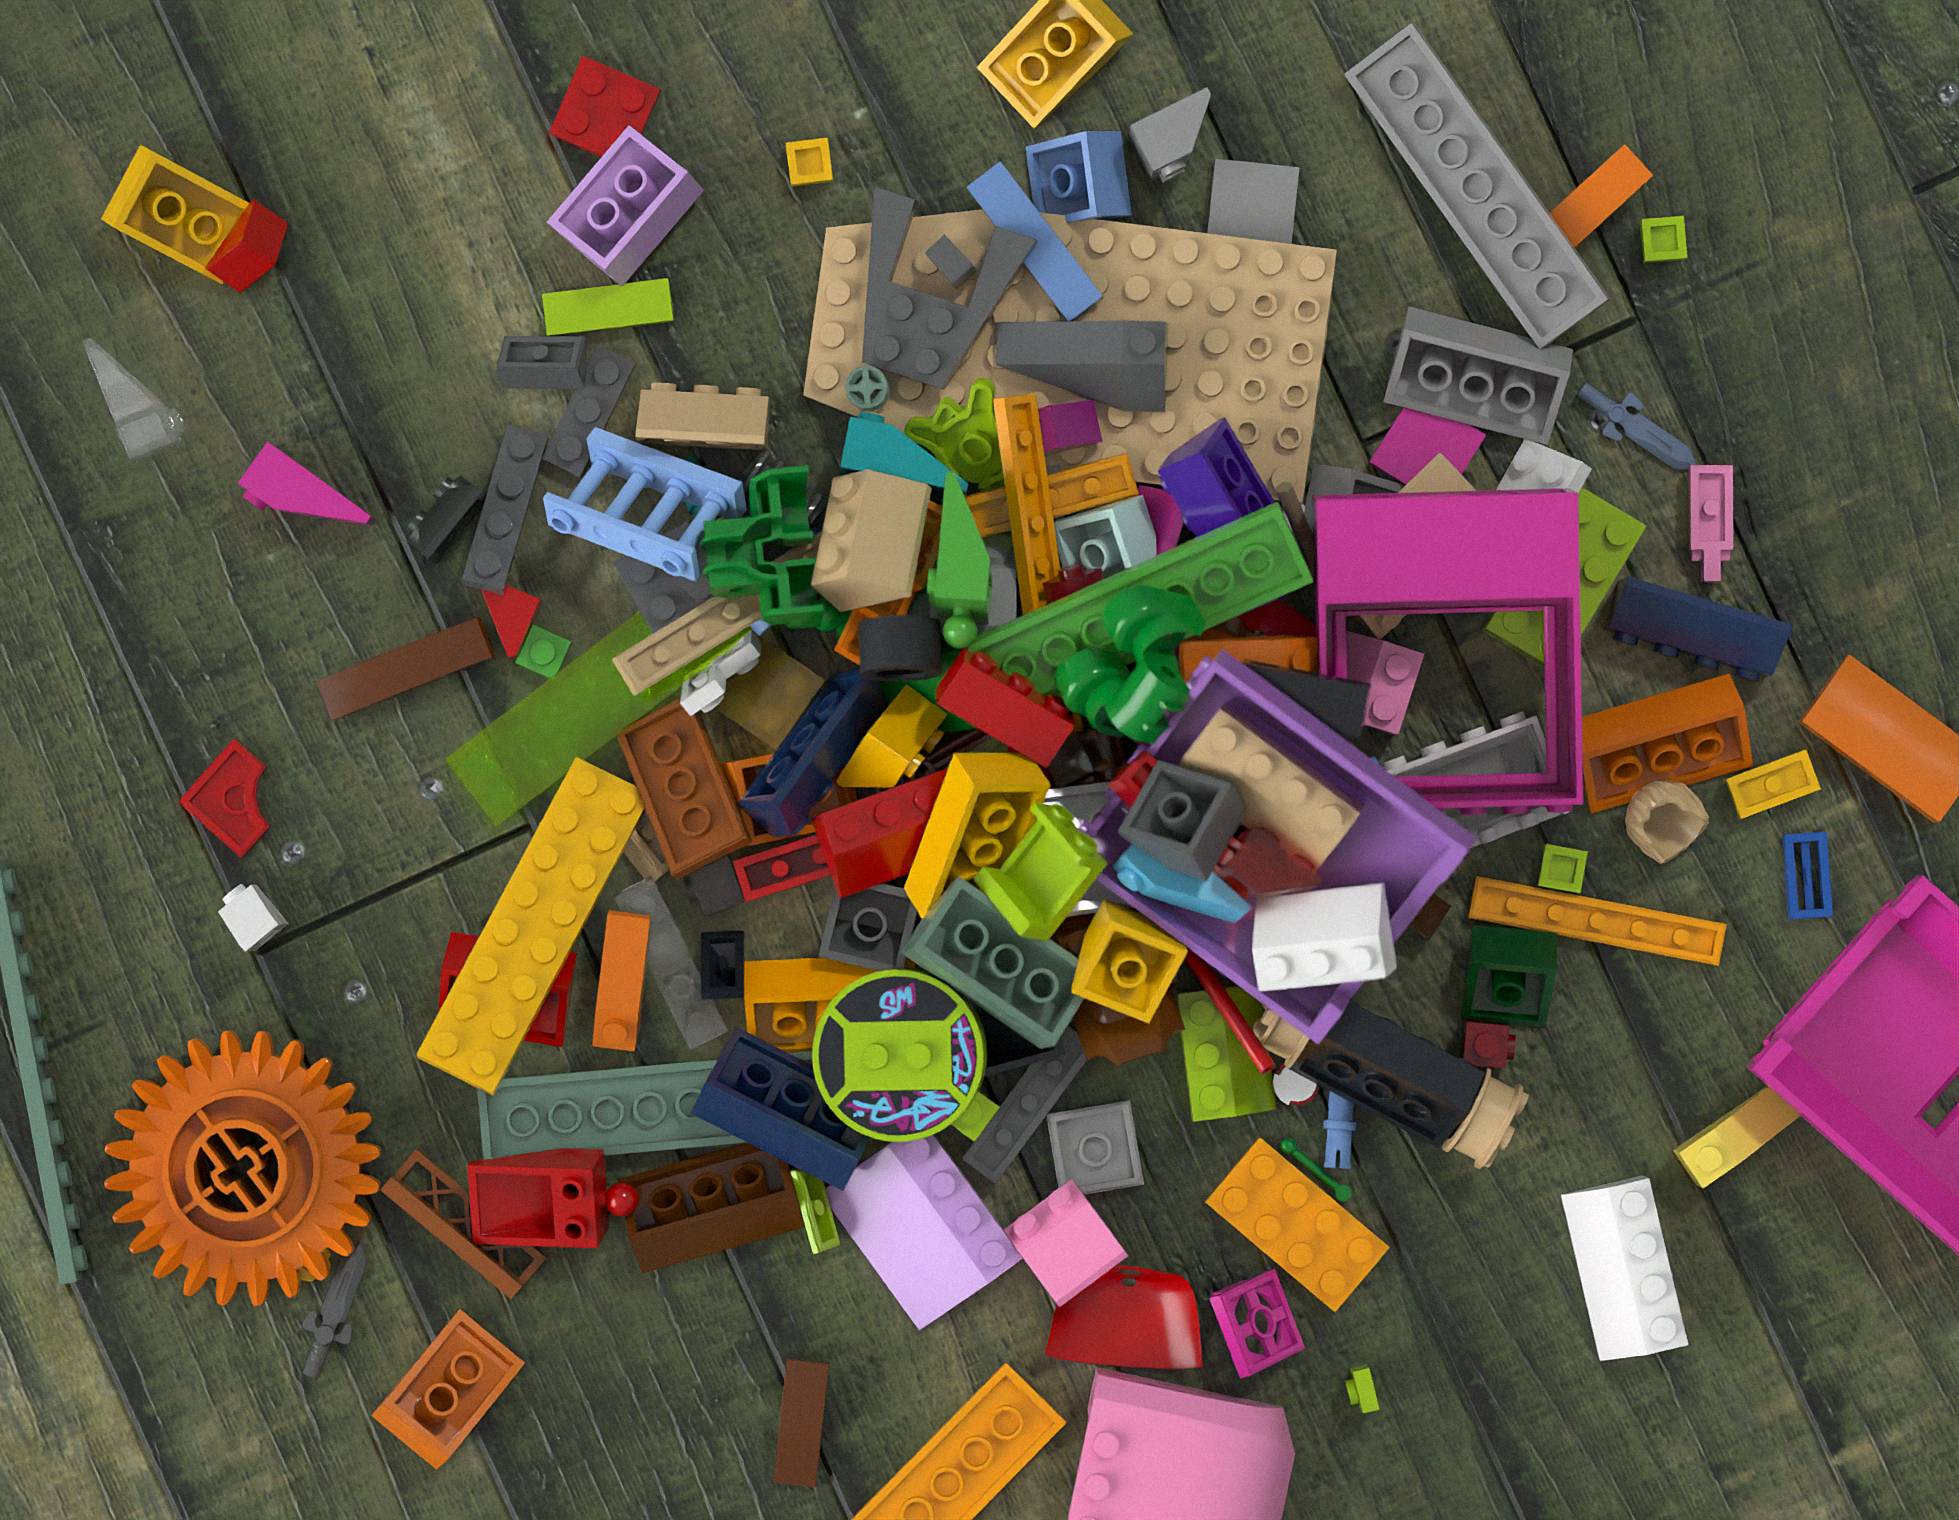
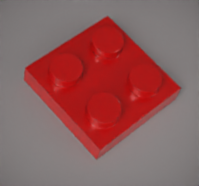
M582 56L549 134L602 157L628 126H631L641 135L643 134L661 90Z

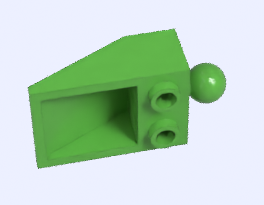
M946 472L937 569L929 568L927 594H929V605L936 606L938 619L946 620L943 626L945 641L954 648H966L976 639L977 626L975 622L989 623L993 578L990 557L955 472Z

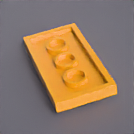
M1258 1137L1205 1200V1203L1334 1312L1338 1310L1390 1248L1260 1137Z

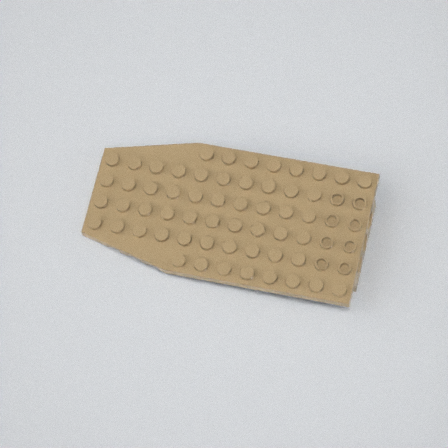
M983 209L913 217L892 282L969 307L995 228L994 223ZM1039 212L1104 297L1074 321L1166 322L1168 326L1165 412L1121 411L1094 400L1103 442L1045 455L1046 466L1060 465V470L1128 452L1136 483L1162 486L1160 474L1157 470L1168 455L1217 420L1225 417L1273 500L1280 501L1276 487L1283 482H1290L1299 503L1303 504L1331 308V293L1337 250L1098 219L1066 223L1065 215ZM872 222L826 228L803 393L804 397L858 418L860 412L881 415L885 417V424L893 425L903 434H905L904 428L910 418L933 416L939 402L944 397L954 399L959 406H966L971 386L979 378H987L994 383L996 387L995 399L1036 393L1038 409L1048 405L1092 400L996 365L997 322L1067 321L1023 263L1019 268L1021 270L995 306V311L988 322H985L973 341L974 344L945 390L875 367L889 380L891 387L890 397L887 403L878 410L864 411L856 407L847 397L845 386L848 376L856 368L872 366L862 362ZM944 234L977 269L958 289L925 254Z

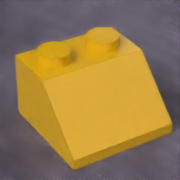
M906 684L867 732L836 783L842 787L893 788L904 774L911 778L925 760V757L920 753L925 750L930 754L945 734L939 727L948 714Z
M1103 899L1084 935L1071 991L1073 994L1149 1023L1186 956L1187 948L1145 915Z

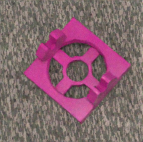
M1275 1269L1265 1271L1251 1279L1237 1282L1222 1288L1220 1291L1211 1293V1298L1209 1299L1240 1378L1251 1376L1305 1349ZM1257 1294L1269 1303L1271 1309L1260 1304ZM1243 1295L1248 1313L1246 1315V1322L1239 1325L1235 1316V1308ZM1257 1311L1262 1312L1267 1319L1268 1327L1265 1334L1261 1333L1255 1325ZM1277 1324V1340L1275 1343L1273 1335L1276 1331ZM1252 1335L1255 1339L1260 1340L1264 1352L1260 1354L1251 1352L1244 1338Z

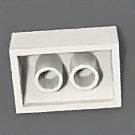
M1384 883L1256 898L1252 950L1259 992L1386 978L1393 972L1397 965Z

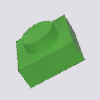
M532 625L515 663L555 681L573 642L536 625Z

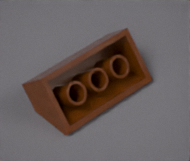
M750 1143L739 1144L617 1179L618 1183L624 1182L632 1185L638 1193V1206L633 1213L625 1216L630 1243L642 1273L805 1227L791 1176L790 1164Z

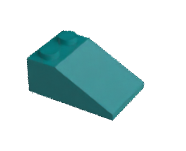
M860 412L859 418L850 417L839 476L863 470L877 471L928 484L932 488L930 495L944 498L946 472L953 471L896 427L885 424V417L867 412ZM956 475L965 496L968 483Z

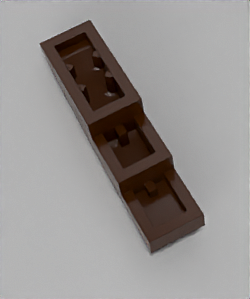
M476 617L318 680L317 684L333 721L374 704L392 699L415 688L431 684L495 657L481 618Z

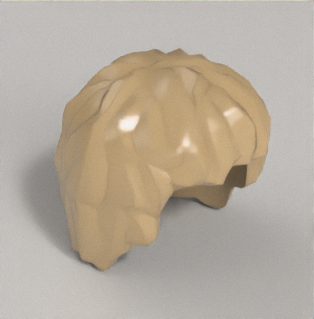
M1657 780L1646 784L1641 790L1634 793L1627 807L1625 823L1627 834L1634 844L1639 846L1641 851L1661 864L1674 859L1680 852L1686 850L1691 843L1695 842L1696 838L1707 828L1709 816L1704 809L1702 801L1685 784L1668 780Z

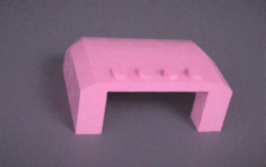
M1096 1367L1087 1408L1089 1419L1067 1520L1282 1519L1295 1457L1283 1407Z

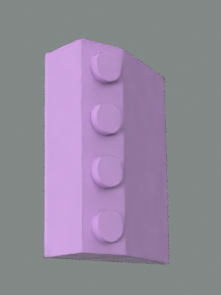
M935 1134L914 1141L888 1142L855 1167L844 1191L832 1185L825 1188L830 1208L919 1331L1023 1259L1003 1227Z

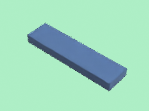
M1001 161L967 186L969 192L995 226L1038 240L1036 246L1030 251L1023 263L1067 321H1074L1104 298Z

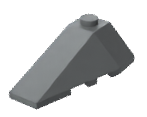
M1158 321L997 322L996 365L1121 411L1165 412L1168 326L1166 322Z

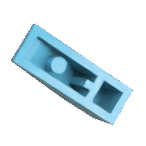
M1133 844L1112 865V868L1118 872L1119 880L1127 888L1139 891L1143 896L1234 924L1251 909V906L1214 872H1212L1208 881H1204L1170 870Z

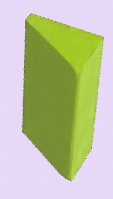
M799 1168L792 1169L791 1176L813 1254L840 1245L823 1181Z

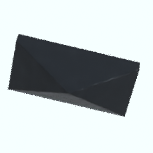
M744 931L701 933L702 1000L744 998Z

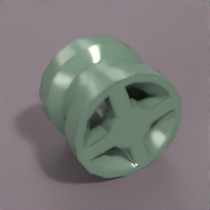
M862 366L850 373L846 380L845 390L847 397L856 407L864 411H874L887 403L891 387L889 380L880 370L872 366Z

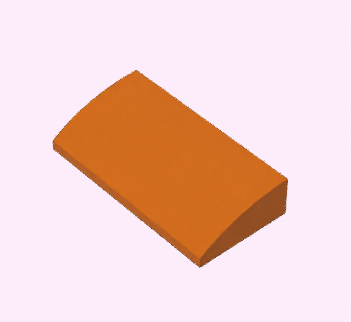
M1847 654L1798 720V723L1930 821L1939 823L1959 796V735L1850 654Z

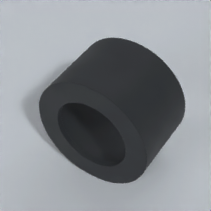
M891 615L869 618L859 622L860 676L869 680L891 682L917 681L940 676L942 674L941 621L927 616Z

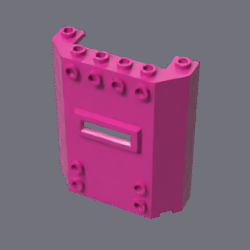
M1916 875L1905 885L1903 892L1895 901L1890 898L1880 907L1771 1030L1763 1041L1765 1047L1751 1059L1747 1068L1959 1256V1102L1935 1129L1921 1118L1923 1113L1959 1074V907L1926 877Z

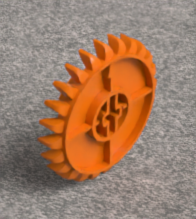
M233 1030L223 1031L220 1040L221 1055L217 1056L213 1055L209 1046L201 1039L189 1040L187 1045L192 1062L191 1066L186 1068L176 1058L170 1055H162L157 1059V1063L161 1073L167 1080L163 1087L146 1079L135 1080L132 1084L134 1091L148 1104L146 1109L142 1111L124 1108L115 1112L114 1118L125 1127L133 1130L135 1134L133 1139H123L111 1142L105 1146L107 1154L130 1162L129 1170L107 1178L104 1181V1185L109 1190L132 1191L134 1200L117 1210L112 1218L115 1223H130L142 1220L146 1226L130 1244L129 1249L133 1254L149 1250L157 1245H160L165 1250L158 1260L153 1273L158 1279L174 1272L182 1264L189 1268L183 1289L184 1294L189 1297L196 1294L210 1277L217 1279L216 1297L218 1305L225 1306L231 1302L237 1293L239 1283L247 1282L252 1304L260 1306L267 1300L270 1290V1279L277 1278L281 1289L287 1297L296 1296L301 1286L299 1268L305 1266L316 1279L323 1281L330 1274L329 1263L323 1253L327 1247L346 1257L350 1256L354 1251V1244L350 1236L343 1230L346 1223L362 1227L368 1226L371 1223V1214L366 1208L356 1203L358 1194L368 1195L380 1191V1181L371 1175L361 1172L363 1163L380 1157L382 1153L379 1145L359 1143L357 1133L366 1129L373 1122V1116L370 1112L349 1114L345 1105L357 1092L356 1085L353 1082H348L332 1089L326 1083L334 1065L333 1061L328 1057L320 1059L309 1069L302 1066L304 1044L297 1039L288 1044L281 1056L274 1055V1043L268 1031L261 1030L257 1032L253 1040L251 1052H244L241 1040L236 1032ZM237 1128H244L258 1133L268 1143L265 1146L257 1142L249 1145ZM218 1136L222 1138L237 1160L247 1156L252 1159L255 1166L247 1171V1173L265 1196L266 1201L263 1200L246 1176L238 1180L232 1178L229 1170L235 1167L237 1163L217 1138ZM271 1151H274L278 1159L279 1177L277 1182L267 1170L273 1164L269 1154ZM207 1155L217 1167L211 1172L214 1185H210L206 1176ZM221 1191L228 1195L235 1192L246 1208L226 1203L216 1193Z

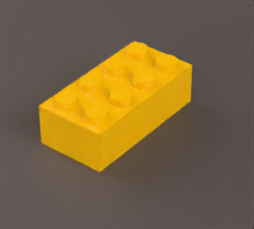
M954 753L904 886L905 892L922 919L957 877L962 878L984 893L974 880L983 866L1000 869L1035 824L1037 818L1030 811V808L1035 802H1044L1050 783L1034 760L1022 753Z

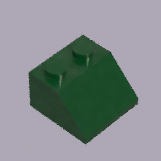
M1472 925L1466 954L1461 1020L1545 1028L1557 972V933Z

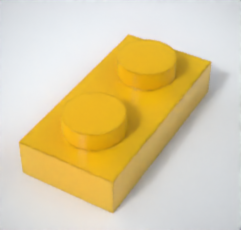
M1807 750L1799 751L1724 779L1739 819L1821 790Z

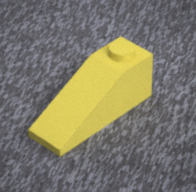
M1766 1086L1675 1148L1673 1152L1696 1186L1704 1188L1745 1160L1801 1115Z

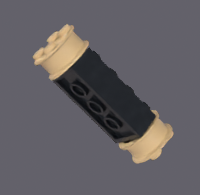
M1350 999L1342 1015L1319 1044L1312 1041L1266 1005L1262 1004V1008L1266 1010L1262 1018L1256 1020L1252 1030L1265 1049L1285 1059L1284 1066L1289 1070L1436 1148H1439L1443 1143L1442 1150L1449 1152L1452 1148L1473 1158L1475 1160L1474 1167L1481 1169L1483 1166L1489 1168L1498 1150L1503 1151L1509 1144L1515 1128L1510 1126V1123L1514 1116L1518 1117L1529 1097V1094L1523 1092L1522 1085L1517 1084L1512 1088L1491 1077L1490 1068L1485 1067L1479 1070L1473 1067L1466 1059L1454 1057L1435 1047L1430 1040L1417 1037L1398 1027L1392 1020L1371 1013L1360 1007L1353 999Z

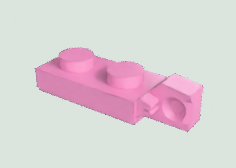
M1690 465L1688 467V506L1691 561H1700L1701 584H1718V582H1721V562H1729L1730 552L1733 550V465Z

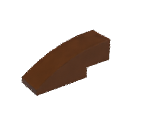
M797 1357L787 1358L773 1483L816 1488L830 1361Z

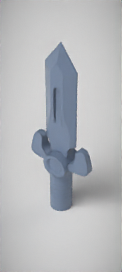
M1587 382L1579 389L1576 396L1597 409V411H1600L1609 420L1602 430L1604 436L1616 441L1621 440L1622 434L1615 429V423H1618L1624 428L1625 436L1673 469L1688 470L1690 465H1696L1691 449L1642 414L1632 415L1627 412L1626 407L1628 406L1636 410L1643 408L1641 401L1633 393H1628L1622 402L1617 404Z

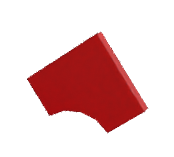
M234 738L181 797L178 803L240 858H244L271 827L261 814L257 799L259 780L267 766Z

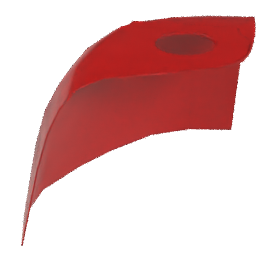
M1114 1266L1061 1307L1056 1305L1045 1355L1080 1363L1156 1369L1203 1367L1198 1310L1192 1287L1181 1275L1136 1266ZM1134 1270L1142 1272V1274H1127L1118 1271ZM1122 1279H1134L1137 1282L1134 1286H1125L1122 1283Z

